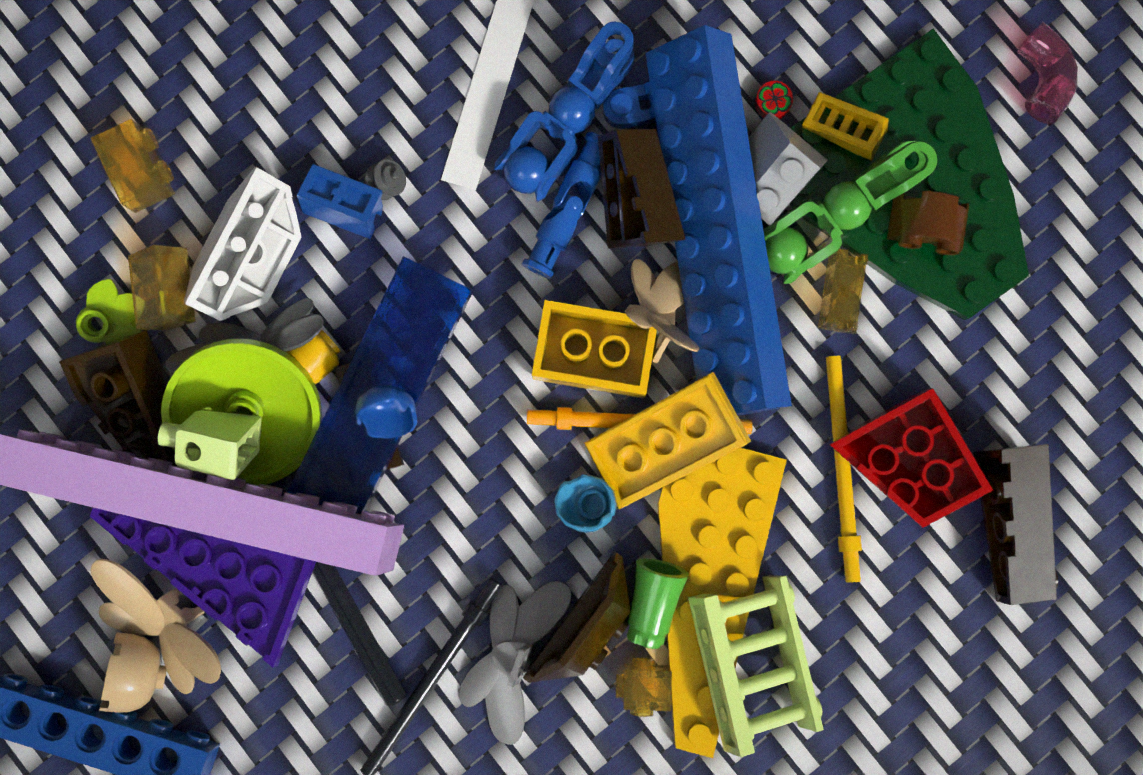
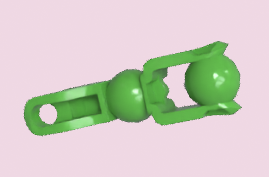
M901 142L852 179L853 181L841 182L833 186L826 193L823 204L820 201L816 203L811 199H805L778 218L774 223L763 228L770 271L784 274L783 284L793 283L807 269H811L838 251L842 245L840 236L843 233L841 230H853L861 226L869 218L872 208L877 210L888 201L914 187L935 170L937 166L935 150L925 142ZM915 152L917 157L916 164L912 168L907 169L905 159L910 153ZM808 212H813L817 217L818 226L821 229H825L830 237L826 242L808 254V244L804 236L798 230L788 226Z

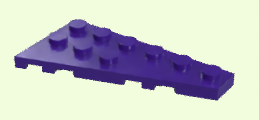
M92 508L90 517L123 545H128L144 558L143 561L154 570L160 571L171 581L170 583L204 612L214 620H219L235 633V637L244 645H249L264 657L263 660L272 668L278 666L316 561Z

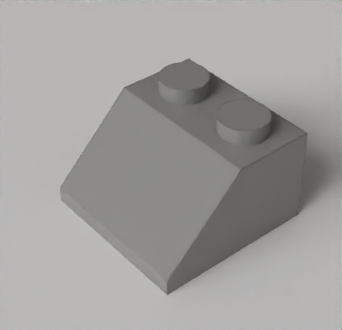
M769 112L748 139L761 218L771 225L828 160L773 113Z

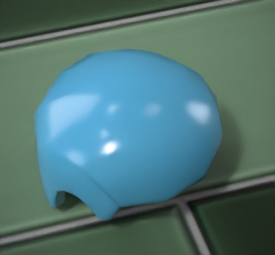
M582 474L571 481H564L560 485L554 499L557 516L566 526L578 532L589 533L605 527L612 520L617 508L614 490L602 478Z

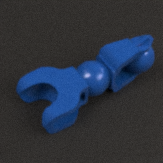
M614 21L607 23L601 28L585 50L576 70L568 79L569 86L560 89L553 95L549 103L548 112L534 111L526 117L511 139L510 146L495 161L494 170H504L506 182L513 190L525 194L535 193L536 202H539L547 196L553 183L560 178L578 154L575 134L584 131L591 125L595 117V108L598 110L609 94L620 86L634 65V38L631 29L627 25ZM615 34L622 36L624 41L611 39L605 43L607 38ZM540 129L549 131L553 139H560L565 143L551 165L542 151L534 147H526Z

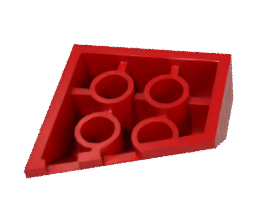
M933 388L918 392L858 425L829 444L922 528L993 491Z

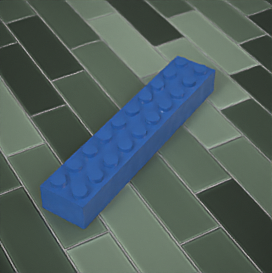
M703 25L645 54L659 143L686 239L676 241L675 247L689 337L699 346L698 352L692 351L696 381L714 372L737 416L789 407L792 406L759 200L757 198V188L732 34Z

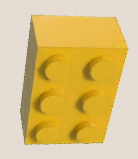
M544 300L531 376L533 380L644 398L647 393L657 330L654 327L646 329L638 326L627 317L626 313Z

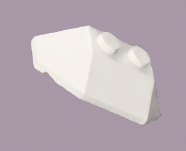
M257 167L253 168L227 200L192 268L184 304L222 321L230 316L268 303L301 239L298 219L292 201L293 196L289 185Z

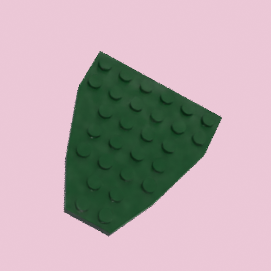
M934 28L834 97L889 118L888 130L872 161L803 128L802 124L805 118L790 128L828 160L790 203L792 208L805 199H811L816 203L820 201L823 204L826 193L833 186L841 182L853 181L852 179L901 142H925L935 150L937 154L935 170L921 182L906 191L905 194L906 196L921 198L922 191L941 192L959 197L958 205L969 204L963 249L958 255L939 254L936 252L935 246L929 243H922V247L918 249H910L899 246L898 241L887 239L893 199L877 210L872 208L869 218L861 226L853 230H841L843 233L840 236L842 240L841 246L889 281L953 315L967 320L1029 276L1014 193L978 87ZM825 108L819 123L825 124L831 109ZM839 114L833 126L834 129L839 130L845 116ZM853 121L847 134L853 136L859 123ZM867 128L862 140L868 141L873 130ZM915 152L910 153L905 159L907 169L912 168L916 164L917 157ZM808 212L802 217L830 237L825 229H821L818 226L817 217L813 212Z

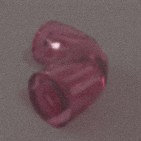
M1042 21L1028 35L1016 52L1036 68L1039 76L1037 87L1025 102V109L1037 121L1053 124L1064 113L1077 89L1078 66L1070 46L1055 30Z

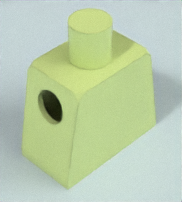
M204 410L195 411L181 425L163 422L158 433V443L161 446L175 448V464L180 468L235 480L259 453L262 416Z

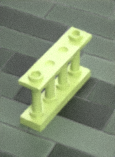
M764 576L762 579L765 591L723 603L718 599V595L699 594L688 597L723 749L725 752L739 757L755 753L752 742L754 734L797 721L798 727L815 732L824 730L821 721L822 706L819 699L815 696L793 605L795 595L792 586L787 580V576ZM769 606L774 629L734 641L728 639L724 624L727 618ZM773 645H779L784 667L742 680L737 678L734 666L737 656ZM788 683L793 705L750 719L746 716L743 704L745 695Z

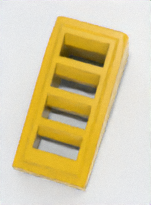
M819 92L802 127L856 155L872 161L888 130L889 118ZM827 107L831 109V112L825 124H821L819 120ZM839 114H841L845 118L839 130L834 129L833 126ZM853 121H855L859 125L852 136L847 133ZM869 128L873 131L868 141L862 140L866 129Z

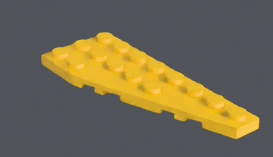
M739 448L661 488L657 505L662 561L680 566L689 573L673 615L670 631L667 634L673 734L676 749L713 758L719 736L717 719L688 597L699 594L718 595V599L723 603L754 594L786 459ZM749 612L726 619L724 624L730 641L743 638ZM738 656L736 657V659H735V661H734V666H735V667H736V663H737Z

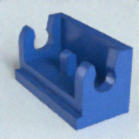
M312 164L297 194L304 214L371 239L375 231L374 219L376 214L381 216L383 210L382 190Z

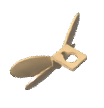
M635 259L631 266V279L640 305H629L625 313L638 326L646 329L654 327L659 331L655 339L652 362L658 363L670 340L687 350L698 352L699 346L675 326V310L684 304L678 261L667 266L655 278L645 262Z
M98 559L92 564L90 571L93 580L100 590L112 601L104 603L99 607V616L103 622L125 633L159 636L166 670L172 683L181 693L188 694L192 692L195 684L194 676L202 682L209 684L218 681L221 674V665L215 650L201 635L186 627L187 624L205 613L200 607L179 609L177 607L178 597L183 595V593L177 588L156 600L138 578L114 561Z

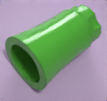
M644 558L636 561L635 587L628 619L630 627L627 638L629 641L651 649H659L664 644L666 634L670 631L680 594L689 577V573L685 569L657 559Z

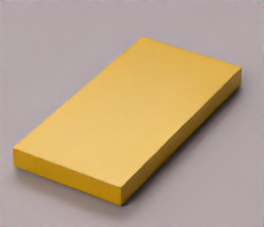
M712 372L584 442L602 478L614 490L617 506L621 509L751 442V439L715 373Z

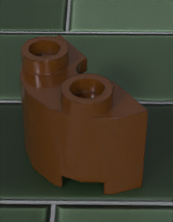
M922 191L921 198L906 196L903 193L893 199L887 239L898 241L899 246L910 249H918L922 247V243H929L935 246L936 252L939 254L958 255L963 249L969 204L958 205L959 197L941 192Z

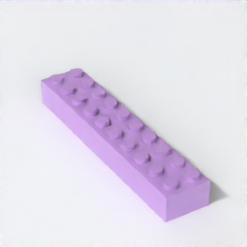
M21 429L18 430L17 436L0 434V485L374 576L394 570L404 529L403 524L394 522L395 515L374 510L372 512L362 511V514H357V506L335 501L334 503L323 502V505H319L320 497L304 493L293 494L284 492V496H281L283 489L279 487L249 483L245 485V479L236 478L235 480H229L173 466L172 462L161 459H146L136 457L135 453L128 451L100 448V445L90 442L65 440L64 436L56 434L37 433Z

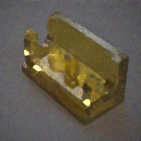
M839 249L828 257L818 329L856 334L865 269L868 262L867 254H861L858 257L848 256V250Z

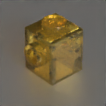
M632 658V664L623 663V674H616L615 698H622L623 709L630 710L631 715L640 717L653 716V711H671L672 671L669 665H655V659Z

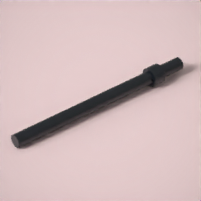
M490 578L474 602L470 601L461 613L464 616L360 769L363 775H375L474 628L482 625L489 614L486 610L503 587L498 581Z

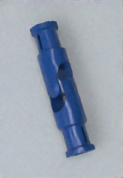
M586 133L584 137L586 143L578 159L572 161L553 201V208L543 219L535 235L538 240L529 258L524 259L522 262L526 269L544 278L552 279L554 275L552 268L560 252L566 250L577 226V220L582 216L601 180L598 136L600 135L596 133ZM572 185L578 188L579 197L567 194Z

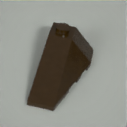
M146 330L59 361L75 398L83 407L89 405L101 420L98 427L105 435L111 433L123 448V451L135 453L136 457L161 459L172 462L173 466H177L175 464V452L172 447L161 446L158 443V433L162 425V399L166 387L161 363Z

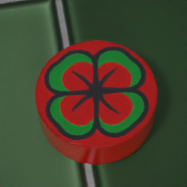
M769 81L763 84L755 97L756 111L763 118L771 112L781 119L789 112L793 104L791 89L780 81Z

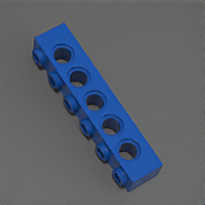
M8 673L0 677V738L116 775L211 774L220 743L210 741V736L206 733L193 730L185 733L173 729L174 725L165 720L152 719L147 721L137 718L135 711L119 713L99 711L101 702L95 698L86 696L70 697L64 695V689L53 685L35 686L27 683L28 678L22 675ZM22 701L29 707V717L25 716L22 712ZM58 713L65 717L66 729L58 724ZM94 724L100 726L103 730V740H99L94 735ZM130 736H134L139 740L141 745L140 752L131 748L129 743ZM166 747L172 748L177 753V764L167 759Z

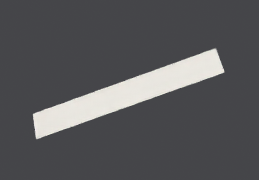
M534 0L496 1L444 168L442 181L476 190Z

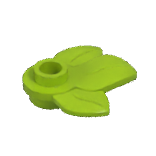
M112 279L102 280L94 284L87 293L86 308L82 309L76 318L77 331L82 338L94 343L103 341L109 343L142 332L137 327V324L147 314L149 300L136 293L118 295V290ZM93 317H98L102 320L103 327L101 330H96L92 326L91 321Z

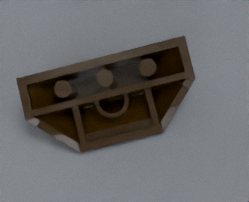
M614 550L524 671L523 679L528 683L581 676L585 674L589 667L596 670L608 653L604 647L611 637L614 636L616 639H619L629 626L627 616L630 613L621 554Z

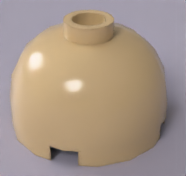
M116 632L113 643L115 648L113 655H110L99 711L131 712L147 704L155 689H163L167 670L165 665H160V652L153 642L135 634Z

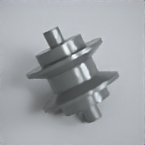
M381 160L377 164L370 166L365 173V184L382 190V200H388L393 196H397L405 189V173L401 166L393 160Z

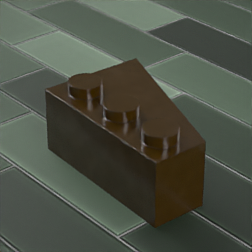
M656 129L614 130L598 136L608 249L644 247L686 240Z

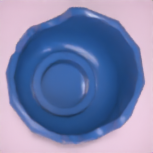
M394 385L375 386L358 397L355 409L357 424L361 425L363 422L370 437L389 439L404 436L413 431L417 425L414 400L402 388Z

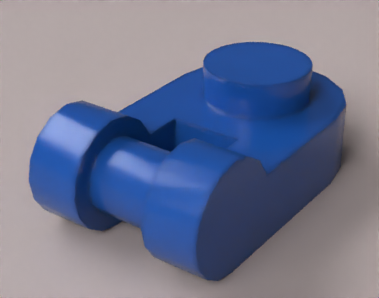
M650 81L643 85L612 91L603 102L605 121L617 129L656 123ZM649 99L651 108L641 110L639 101Z

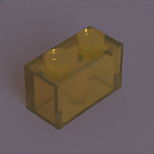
M129 119L91 137L117 197L123 206L137 213L175 195L170 184L174 180L173 174L166 162L159 160L155 152L159 145L148 127L143 129L133 119Z
M152 245L128 255L136 330H172L196 322L194 308L184 304L190 280L187 248Z

